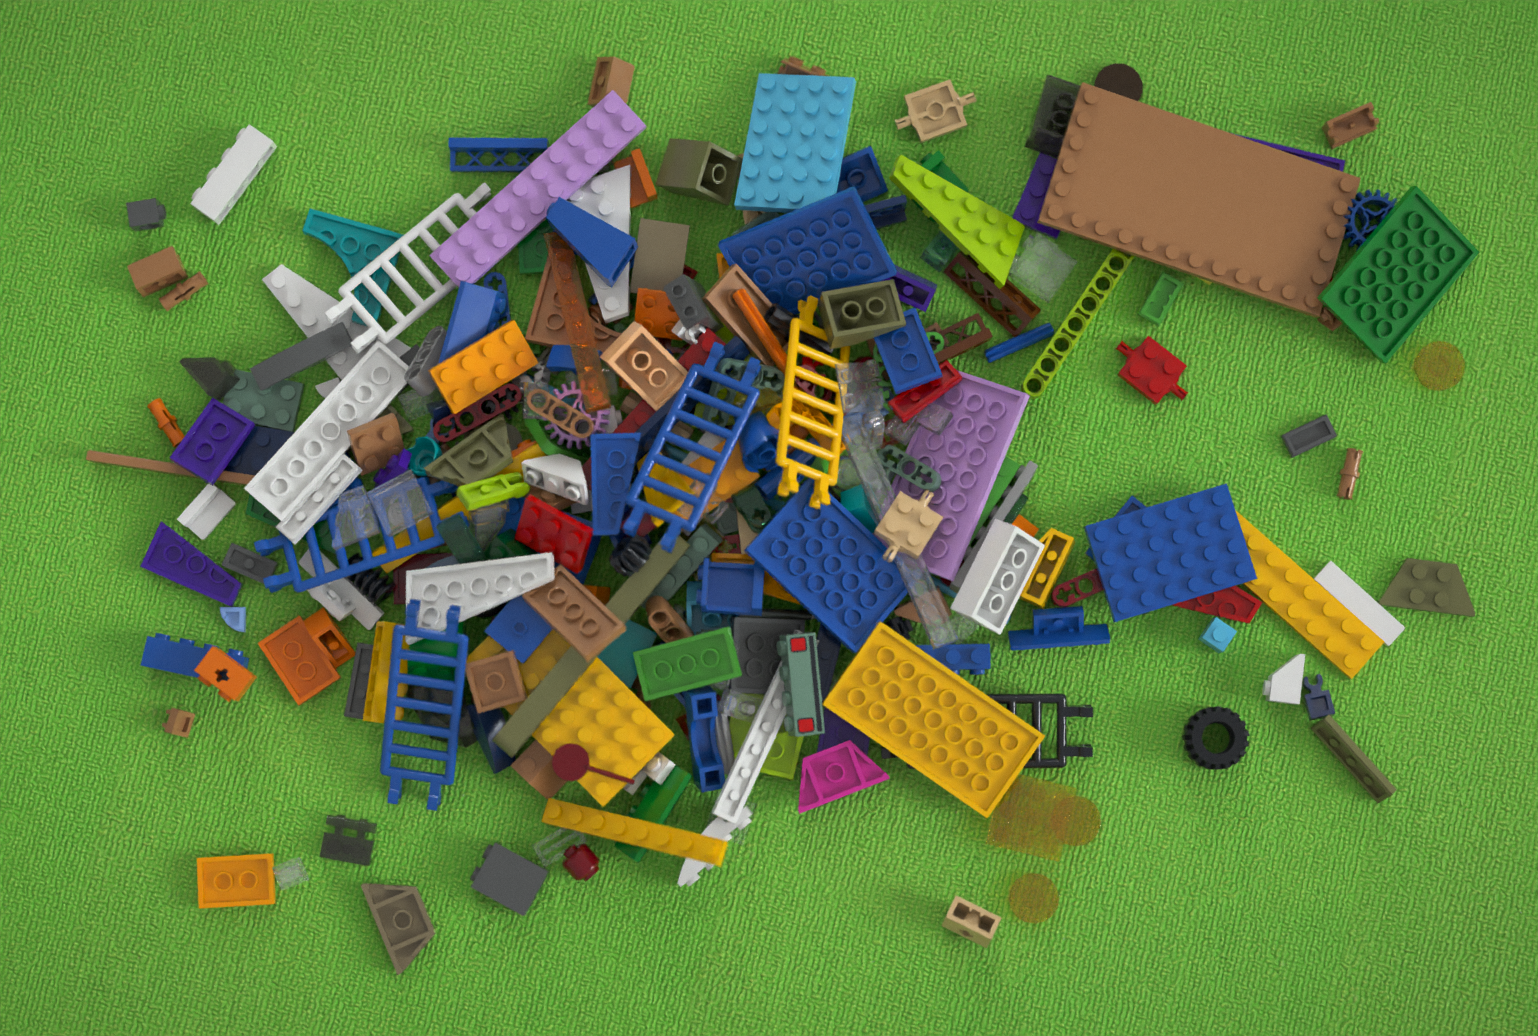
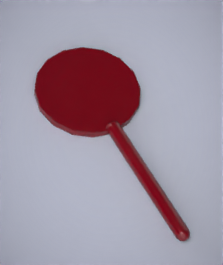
M568 743L562 745L553 755V770L563 780H579L586 775L587 771H591L628 784H635L633 779L589 766V755L578 744Z

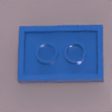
M916 308L903 312L906 326L873 338L896 395L943 377Z

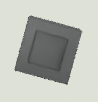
M156 198L126 203L129 225L135 232L164 227L163 219L167 218L164 204L161 205Z

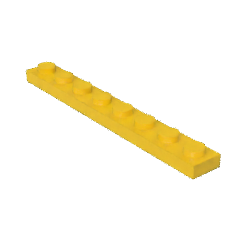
M548 798L541 821L548 825L719 867L722 865L728 842L722 839Z

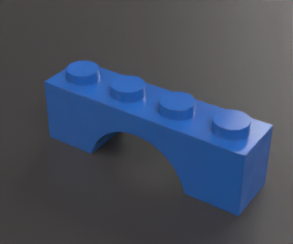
M709 685L684 691L694 784L701 792L722 789L725 783L724 765L718 751L715 735V720L718 716L716 692Z

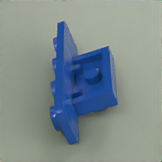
M1083 606L1033 610V629L1008 631L1011 650L1048 649L1053 647L1110 643L1107 624L1084 625Z

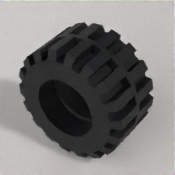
M1215 706L1199 710L1188 719L1189 722L1185 724L1183 729L1185 730L1184 735H1182V740L1185 742L1184 750L1188 752V757L1196 762L1195 764L1205 767V769L1220 770L1229 768L1233 764H1237L1241 757H1244L1246 754L1245 749L1249 746V741H1247L1249 730L1246 731L1245 721H1242L1239 718L1240 715L1232 712L1229 708ZM1212 723L1223 725L1229 734L1228 746L1220 753L1209 752L1202 742L1204 729Z

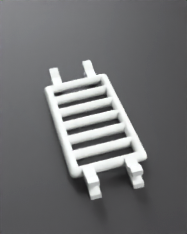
M485 182L466 199L459 193L452 195L339 288L338 293L343 300L326 311L325 317L333 325L343 314L352 308L369 327L365 333L351 342V347L357 354L361 353L376 338L383 344L389 343L457 287L451 279L442 285L408 244L420 236L434 252L440 244L427 229L438 220L451 235L454 234L458 228L446 213L457 205L470 219L477 213L473 208L491 195V189ZM399 251L435 290L426 300H423L389 262ZM380 267L383 268L416 306L406 316L401 313L370 277ZM360 283L366 286L397 322L387 332L384 331L351 293Z

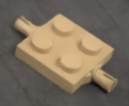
M949 79L905 95L904 100L908 108V116L895 120L897 129L912 125L917 132L920 143L965 128L967 127V122L963 114V106L977 102L976 97H974L975 94L972 92L959 97Z
M924 490L919 501L900 491L875 529L874 534L885 540L889 545L887 551L882 556L885 561L889 556L887 562L891 563L897 552L906 553L917 560L943 519L941 515L932 511L927 506L932 497H934L932 492L928 495L930 490Z

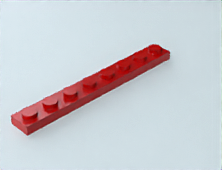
M709 328L697 339L698 343L692 344L678 360L687 372L695 363L702 366L705 365L714 342L726 345ZM642 399L613 433H635L656 411ZM590 457L584 463L582 469L587 488L592 492Z

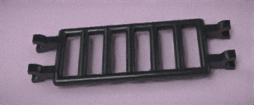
M986 694L999 704H1007V709L1016 716L1017 704H1032V727L1041 733L1042 704H1057V758H1042L1041 742L1032 754V758L1027 761L1023 768H1064L1067 763V757H1093V747L1091 744L1067 745V717H1093V707H1091V704L1067 705L1065 694ZM881 745L882 758H899ZM906 763L909 769H915L914 767Z

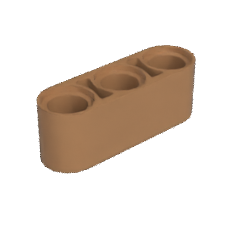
M542 389L532 390L528 394L527 404L529 408L579 438H587L593 433L594 423L592 419ZM538 393H542L546 398L545 405L541 408L535 407L532 403L533 396ZM559 406L565 407L568 412L567 418L563 421H558L554 417V411ZM581 419L589 423V430L585 434H580L576 430V423Z
M653 596L647 600L645 608L648 622L665 643L695 636L691 628L664 597Z

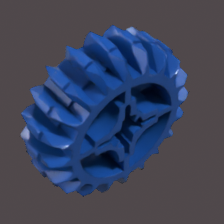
M1366 190L1364 196L1359 192L1355 196L1356 200L1351 199L1353 206H1348V211H1351L1350 215L1343 216L1349 219L1348 223L1343 225L1347 230L1343 240L1348 238L1352 240L1348 244L1350 248L1355 244L1358 245L1356 251L1366 241L1364 237L1367 234H1371L1393 209L1398 201L1396 198L1390 202L1388 200L1390 197L1388 192L1381 197L1380 190H1376L1374 195H1372L1370 190ZM1376 205L1382 209L1378 212H1373L1368 208L1365 209L1363 206ZM1356 213L1359 215L1358 219L1362 223L1359 232L1355 227L1354 221ZM1380 216V218L1377 220V224H1375L1373 227L1371 226L1368 230H1366V228L1370 225L1369 222Z

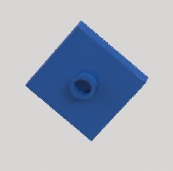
M519 595L507 603L485 629V632L507 651L514 650L516 658L524 664L553 628Z

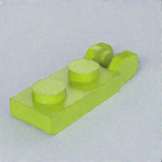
M514 472L460 486L457 488L456 495L466 509L470 511L513 497L520 498L528 494L530 486L522 482L523 478L519 472Z

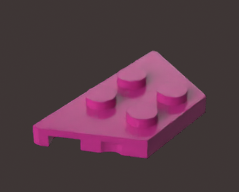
M850 740L807 756L802 761L798 812L799 814L888 780L890 779L889 775Z

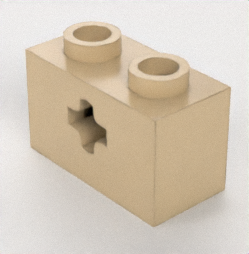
M956 895L942 926L987 948L1000 923L1001 917Z

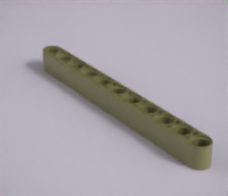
M678 536L671 553L661 549L660 540L649 555V560L639 569V572H635L605 605L624 625L689 549L690 544L680 536ZM570 647L492 741L510 757H513L603 650L587 662L573 647Z

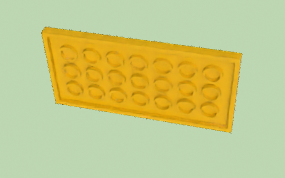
M881 621L875 626L865 643L822 702V705L986 818L992 813L1045 737L1037 729Z
M554 629L524 664L516 658L527 698L571 647ZM488 636L467 657L466 663L508 651L491 636ZM597 657L532 736L552 756L562 745L568 743L578 744L588 753L590 759L589 766L632 779L675 734ZM525 700L503 707L513 716ZM587 771L586 775L577 780L603 807L627 784L591 771Z

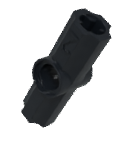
M775 303L766 311L764 318L769 326L785 336L784 339L789 342L791 320L793 318L799 319V315H794L781 305ZM800 330L799 343L827 355L832 353L833 349L829 348L828 342Z

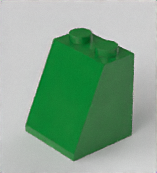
M466 620L458 623L457 633L466 635ZM421 639L409 645V650L457 657L458 644ZM407 660L408 674L454 681L455 667Z

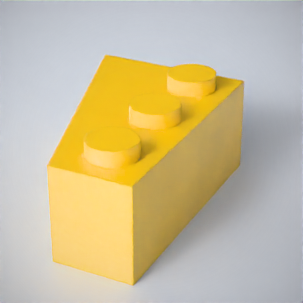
M1053 528L1039 540L1045 546L1019 599L1041 609H1044L1075 545L1073 537Z

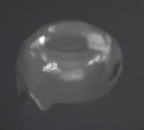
M848 455L839 456L837 483L835 486L829 487L843 492L858 486L864 477V468L860 461Z

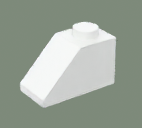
M1305 654L1295 655L1270 674L1268 680H1264L1262 693L1266 695L1265 701L1292 705L1300 704Z

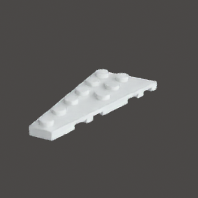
M627 165L589 179L566 201L630 235L631 166ZM630 261L612 288L586 264L605 323L629 316Z
M552 553L406 571V605L410 602V599L421 600L417 627L439 631L446 629L447 610H450V605L461 606L459 623L553 581L554 555ZM406 636V643L410 645L424 638Z

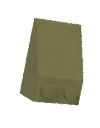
M894 279L821 292L818 308L830 349L855 345L906 326Z

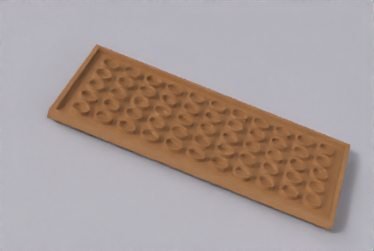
M1082 82L1037 223L1318 318L1323 304L1317 297L1330 283L1346 227L1343 225L1347 224L1349 220L1343 216L1350 215L1351 211H1348V206H1353L1351 199H1355L1361 178Z

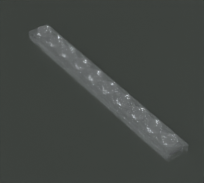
M856 414L843 419L841 439L879 524L894 502L896 495L860 414ZM897 552L894 561L933 650L956 642L958 640L957 634L922 555L920 554L916 560L906 553Z

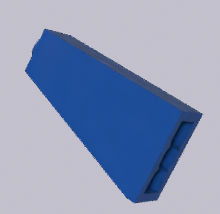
M559 197L556 203H552L546 213L550 227L612 288L638 248L635 238Z

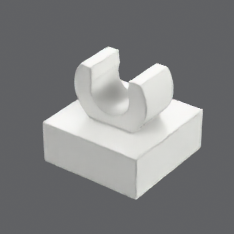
M680 319L671 330L690 345L697 344L696 338L701 332H706L705 325L701 323L686 329Z

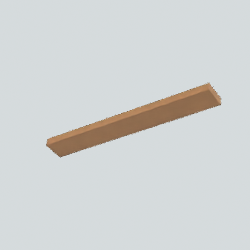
M92 450L87 451L86 460L93 463L200 479L176 463ZM223 471L217 482L247 486L255 475Z

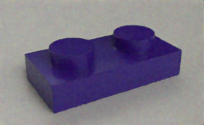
M403 449L397 456L395 454L392 455L387 462L386 468L384 470L380 468L373 478L375 485L372 492L375 493L390 488L407 470L412 453Z

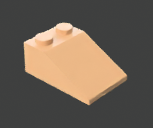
M635 321L600 356L656 412L681 388L688 374L686 369L642 325Z

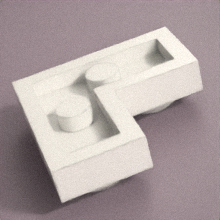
M658 752L632 778L635 784L627 783L623 788L633 795L647 775L661 785L676 764Z

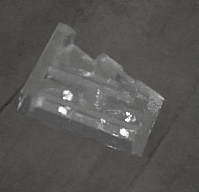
M363 485L339 494V512L335 520V540H332V547L335 550L381 533L366 488Z

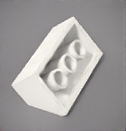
M995 519L950 609L1001 635L1045 545L1018 527Z

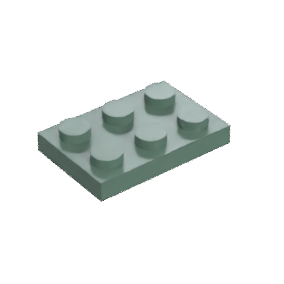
M231 369L223 404L251 420L255 425L294 432L305 385L294 381L282 380L272 387L261 391L251 372Z

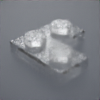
M932 402L904 424L895 414L884 432L892 439L907 445L919 426L940 436L953 418V414L951 411Z

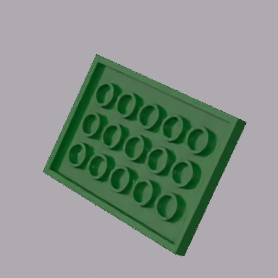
M1411 186L1317 299L1381 363L1386 364L1478 255L1479 251L1417 186Z

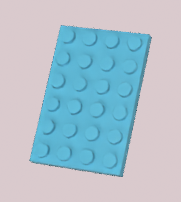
M759 73L734 203L736 210L789 213L837 193L856 85L854 77Z

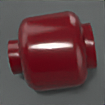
M572 844L564 851L563 855L565 858L562 866L574 880L579 881L583 879L587 881L599 870V858L588 845L580 844L576 846Z

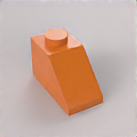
M324 607L303 620L311 638L335 668L355 656V650Z

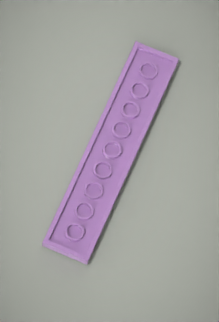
M612 90L429 256L458 288L461 281L471 284L476 283L546 219L547 210L552 203H556L559 197L564 200L570 198L647 128L646 125Z

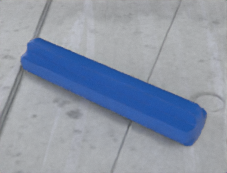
M1046 323L986 349L984 355L987 361L991 363L1055 334L1054 329L1050 323Z

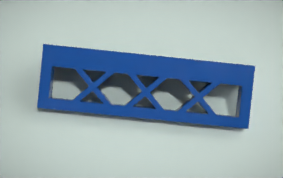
M449 138L450 171L522 172L531 164L527 159L533 153H543L549 148V141L547 138ZM456 153H467L472 160L466 166H456ZM484 153H492L497 158L490 166H484L478 160ZM509 153H516L521 158L515 166H508L502 159ZM499 162H501L504 166H496V165H497Z

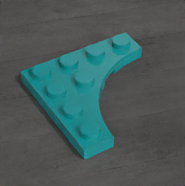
M311 208L302 230L303 234L311 236L329 246L342 259L351 278L403 236L400 233ZM400 251L389 260L395 268ZM380 267L370 277L387 295L392 279ZM360 283L354 288V296L378 323L383 306L366 286ZM353 310L351 321L367 326Z

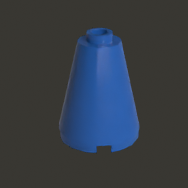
M756 405L738 438L742 462L746 469L759 473L758 469L765 468L766 471H769L779 466L776 464L779 430L768 422L766 416Z

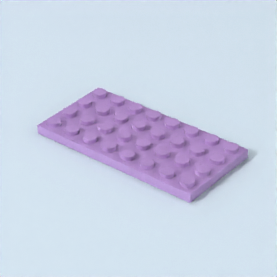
M958 371V373L962 376V381L923 409L905 451L908 455L940 474L941 485L936 491L932 492L934 497H932L927 506L932 511L941 515L943 519L917 560L902 552H897L895 555L905 564L950 581H954L1030 397L1027 393ZM913 462L906 464L904 473L906 475L911 474L915 469V464ZM921 473V475L919 476L920 478H922L930 484L933 481L931 477H928L923 473ZM896 474L877 519L878 524L900 491L919 501L924 490ZM873 533V535L880 542H882L887 548L889 547L885 540L881 539Z

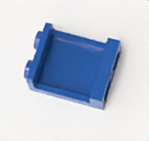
M704 558V565H699L698 580H702V589H697L696 604H701V613L762 616L764 569L756 562L754 564L710 562L709 558Z

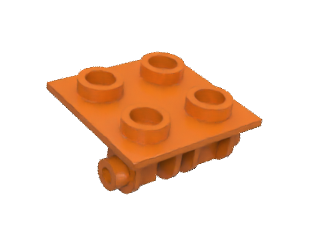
M638 288L634 321L642 325L654 337L682 341L680 337L671 331L680 318L666 292Z

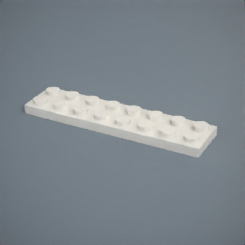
M378 340L244 489L280 521H283L342 454H345L351 447L347 430L375 420L408 384L404 380V375L409 366Z

